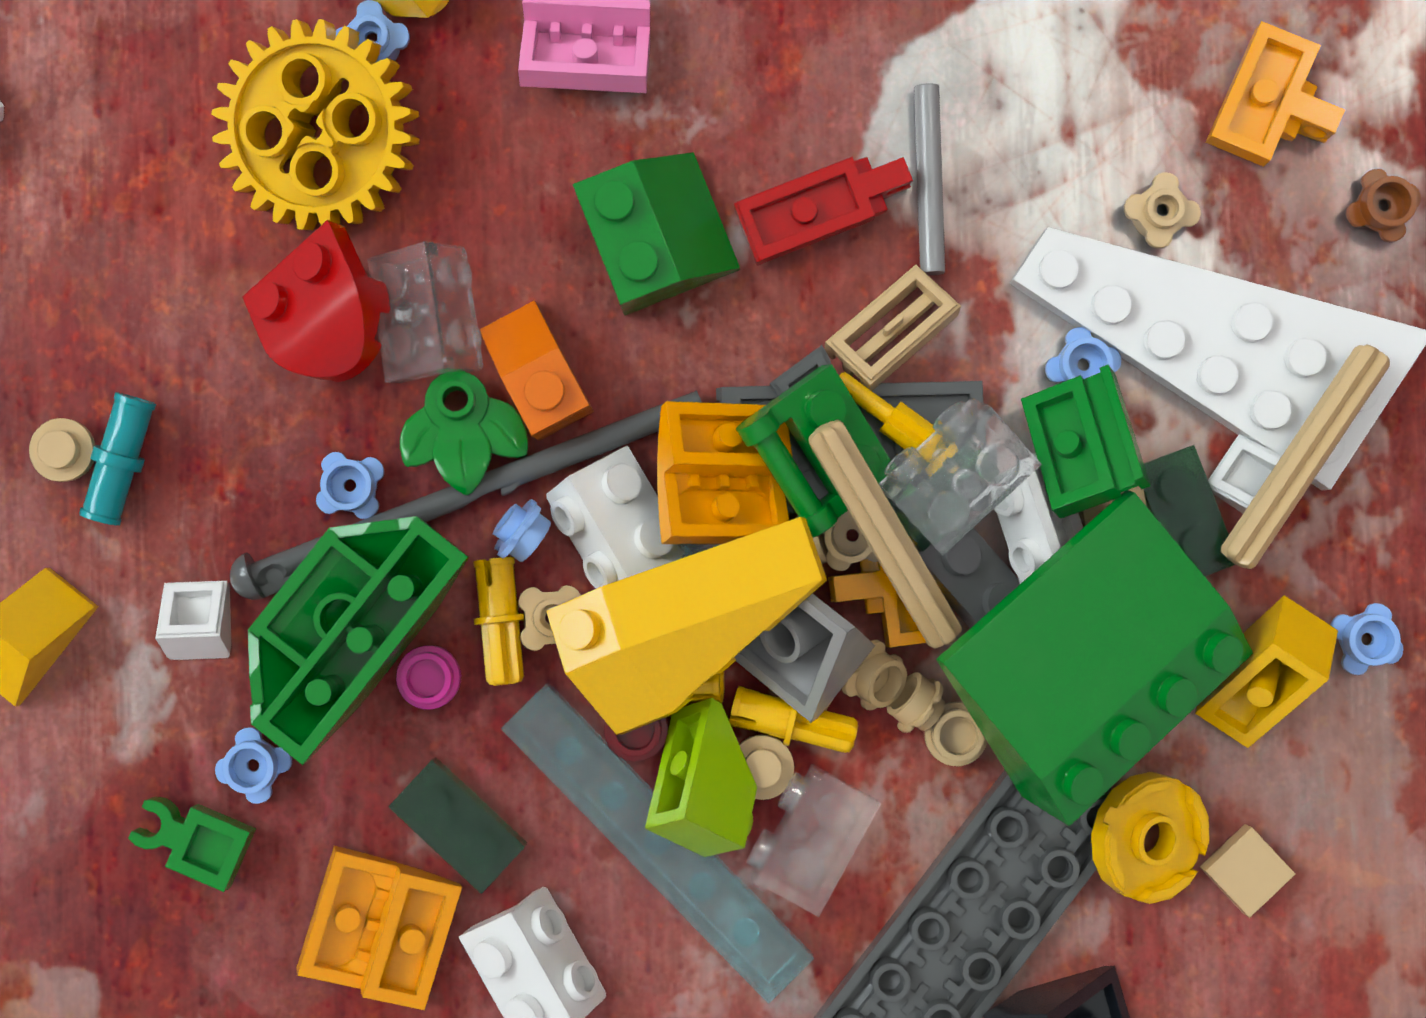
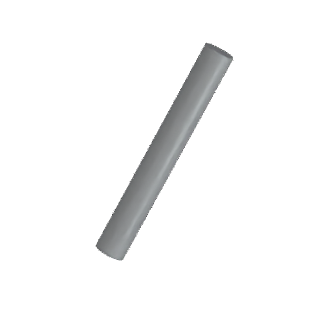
M926 83L914 87L920 269L927 275H941L945 273L940 95L938 84Z

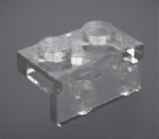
M424 241L367 258L370 277L385 283L390 300V312L380 313L378 325L385 383H405L450 371L473 372L483 368L481 354L482 338L477 325L471 287L472 271L463 246Z
M971 398L966 403L959 401L942 412L933 424L935 432L916 449L908 447L897 454L884 470L886 477L879 483L886 497L894 503L942 556L1042 465L994 409L975 398Z
M811 764L805 777L795 772L778 803V807L785 810V813L776 830L772 833L764 829L748 856L746 863L754 867L751 873L752 886L762 892L767 888L819 917L881 803L814 764Z

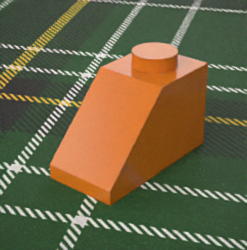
M535 300L479 329L496 369L531 436L540 441L594 412Z

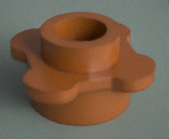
M1372 169L1361 178L1362 191L1357 201L1347 207V220L1354 227L1366 226L1378 232L1380 238L1385 242L1398 241L1406 234L1405 223L1412 218L1417 207L1420 205V191L1415 185L1410 184L1401 177L1387 176V173L1382 169ZM1380 200L1388 203L1387 211L1380 210L1378 205Z

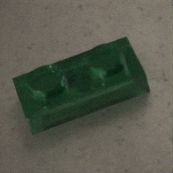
M1195 445L1187 446L1144 462L1151 485L1144 488L1147 508L1202 574L1207 576L1236 565L1221 553V546L1229 534Z
M436 757L425 766L388 806L481 894L527 845V842Z

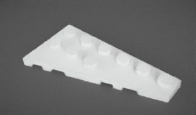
M1050 227L1042 233L1009 283L1074 327L1087 329L1093 338L1103 341L1108 347L1115 348L1122 359L1237 435L1240 434L1280 455L1284 454L1353 349L1359 345L1364 346L1366 344L1377 348L1388 356L1390 367L1311 484L1320 490L1332 489L1426 345V330Z

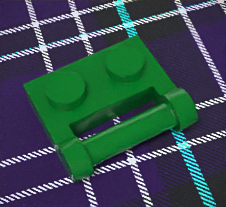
M832 364L821 365L748 417L736 428L747 447L754 445L798 517L806 518L812 538L830 529L837 522L838 518L848 511L809 445V436L819 426L834 420L843 422L880 486L898 474V471ZM784 422L828 491V494L820 500L776 432Z

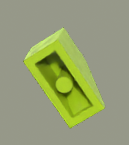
M709 698L685 706L677 713L672 714L645 829L703 857L745 848L747 836L753 825L752 811L757 792L755 780L722 703Z

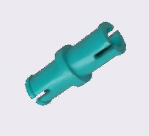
M115 392L114 404L101 446L94 445L90 459L96 461L83 507L80 508L79 512L80 516L109 525L121 524V515L134 472H141L145 459L139 457L152 411L156 407L154 402Z

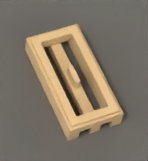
M915 265L825 342L824 349L832 360L837 357L843 363L842 369L851 376L855 374L861 380L860 383L873 391L958 316L961 305L922 269ZM917 287L923 292L919 298L892 319L856 352L850 347L855 340ZM934 304L939 306L935 312L875 364L870 366L867 363Z

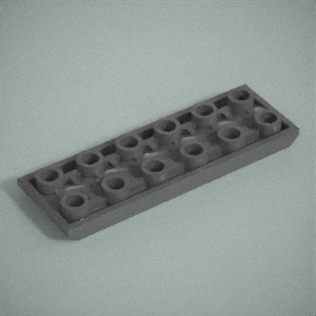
M1004 770L814 1018H983V1015L987 1013L1097 868L1092 859L1091 833L1098 809L1113 788L1111 787L1073 824L1068 826L1021 797Z

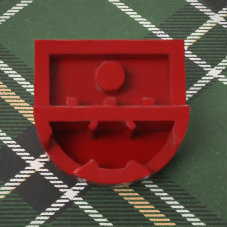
M326 220L242 296L262 346L267 355L276 364L293 373L334 382L349 380L360 374L371 364L381 349V343L374 339L379 325L380 313L390 312L389 294L385 283L367 276L346 228L329 220Z

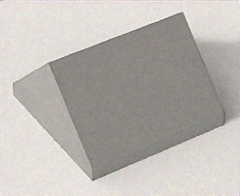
M812 593L770 631H763L738 653L735 659L736 662L811 723L822 714L875 645L855 626Z

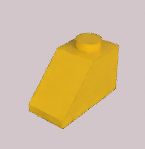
M1284 595L1244 632V636L1253 654L1197 706L1195 714L1246 748H1249L1329 680L1338 630Z

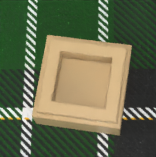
M1246 824L1200 866L1203 872L1232 903L1249 918L1295 875L1292 869L1251 826Z

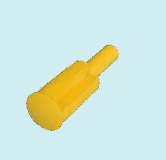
M847 372L839 375L856 404L884 423L879 430L881 433L931 468L930 470L936 468L945 459L953 446L954 438L949 437L900 401L895 408Z

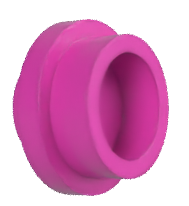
M433 645L421 646L410 651L401 660L396 675L397 686L402 697L409 704L420 709H436L450 702L457 694L461 684L460 666L455 657L444 648Z

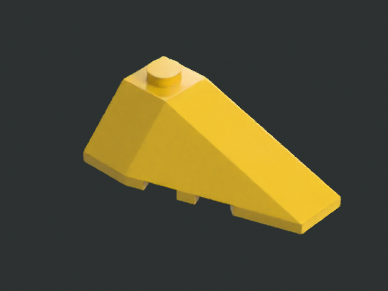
M798 517L601 586L547 610L546 613L565 674L615 734L619 735L677 713L693 699L691 695L713 675L724 672L736 661L735 656L763 631H770L824 584L827 578L806 518Z

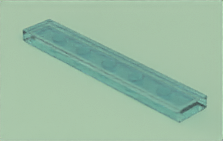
M549 682L501 728L768 1004L814 960L813 953L717 855L703 857L645 829L654 790L623 758L617 756L610 749L607 742Z

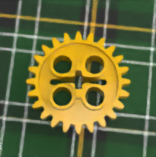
M296 19L292 20L290 39L283 30L271 26L267 28L269 48L249 40L246 42V46L253 61L248 65L231 59L228 63L233 72L239 77L236 85L228 83H218L217 89L231 99L229 107L212 109L211 115L218 119L228 121V130L212 137L215 143L231 146L232 153L226 156L219 165L223 169L241 170L242 174L236 179L232 188L236 192L243 193L256 190L250 207L257 211H267L274 206L273 222L289 224L295 216L297 229L313 231L318 219L321 225L326 220L340 225L341 213L342 217L349 224L363 223V214L360 205L363 204L371 211L381 212L385 208L378 191L383 189L389 192L400 193L402 190L399 183L391 175L394 169L412 170L414 167L407 158L400 155L402 146L419 144V138L403 132V124L418 118L419 111L402 107L399 103L413 89L411 85L404 82H390V79L396 74L400 65L389 58L376 62L380 54L381 45L367 39L358 46L359 32L344 25L336 36L334 24L318 19L312 33L307 23ZM314 65L319 75L318 85L310 96L305 97L300 89V78L308 67ZM348 80L349 87L347 91L340 94L342 81ZM363 104L369 114V124L360 136L355 137L349 128V117L357 106ZM314 115L318 116L316 123L322 129V133L318 138L314 137L316 130L309 124ZM277 117L282 126V136L279 143L270 149L265 140V128L273 118ZM326 156L332 166V176L327 185L319 188L313 177V168L321 157ZM292 158L290 172L286 174L283 166L288 159Z

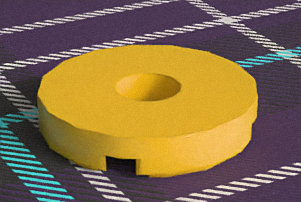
M1154 772L1130 776L1113 788L1098 809L1091 833L1092 859L1101 879L1118 894L1149 904L1171 899L1189 886L1198 873L1197 870L1192 869L1197 862L1198 855H1206L1210 841L1209 816L1200 795L1178 779ZM1157 823L1159 826L1158 842L1153 849L1145 852L1144 839L1146 833Z

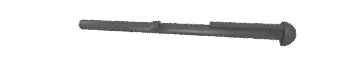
M696 390L671 401L701 402V399ZM663 404L486 472L481 483L470 496H464L449 486L354 524L418 516L425 522L454 512L480 496L500 488L501 495L504 497L511 494L518 486L659 432L660 411ZM322 536L256 562L247 552L240 555L234 561L230 570V582L233 589L240 596L250 600L263 599L266 596L277 593Z

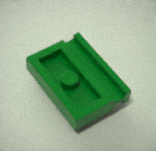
M1109 364L1100 367V373L1083 379L1080 375L1021 398L1052 511L1060 519L1122 497L1121 492L1137 486L1141 490L1151 486L1116 374Z

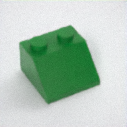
M694 152L633 160L573 184L579 204L624 316L740 270L739 263Z

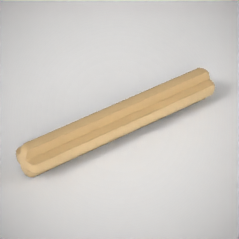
M1368 344L1364 346L1359 345L1353 349L1222 544L1221 553L1232 563L1247 569L1256 567L1390 367V359L1383 352Z
M834 420L819 426L809 436V445L926 643L932 648L950 645L962 631V626L844 423L840 420Z

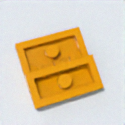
M666 401L661 406L657 454L661 544H724L789 521L785 494L754 445L747 447L736 430L744 420L765 405ZM784 422L776 432L792 456L789 429Z
M334 846L296 967L297 975L358 988L361 990L363 998L425 1010L461 893V884L381 857Z

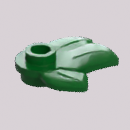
M460 370L445 372L431 382L425 394V406L406 420L400 435V451L406 467H418L434 461L443 479L464 496H470L481 483L491 462V453L507 458H522L528 453L526 429L514 407L506 402L488 397L486 388L476 376ZM461 391L468 396V402L463 409L451 411L445 407V399L451 392Z

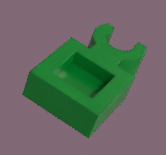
M151 797L144 800L142 808L159 816L161 828L158 833H152L148 829L139 827L131 831L128 839L134 845L143 849H155L162 845L168 847L172 851L165 865L166 868L222 892L231 888L256 828L200 804L190 807L187 817L184 818L181 817L178 807L167 798Z

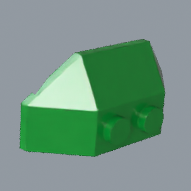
M418 516L329 527L248 629L249 679L252 704L250 705L251 725L300 764H306L362 705L435 613L469 559V556Z

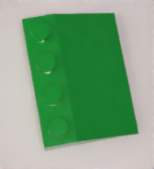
M1126 490L1122 493V497L1115 499L936 660L1021 797L1070 826L1253 654V651L1230 606L1137 494Z

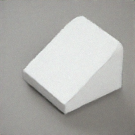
M1239 434L1204 486L1211 493L1243 514L1282 455Z
M228 581L164 583L155 639L167 658L171 660L228 658L230 656L231 611L230 585Z

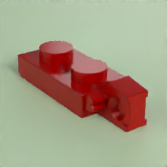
M850 157L734 203V209L755 263L758 266L873 221L876 216L887 212L888 208L884 199L909 189L913 179L904 157L874 169L871 168L868 157L855 161L853 157Z

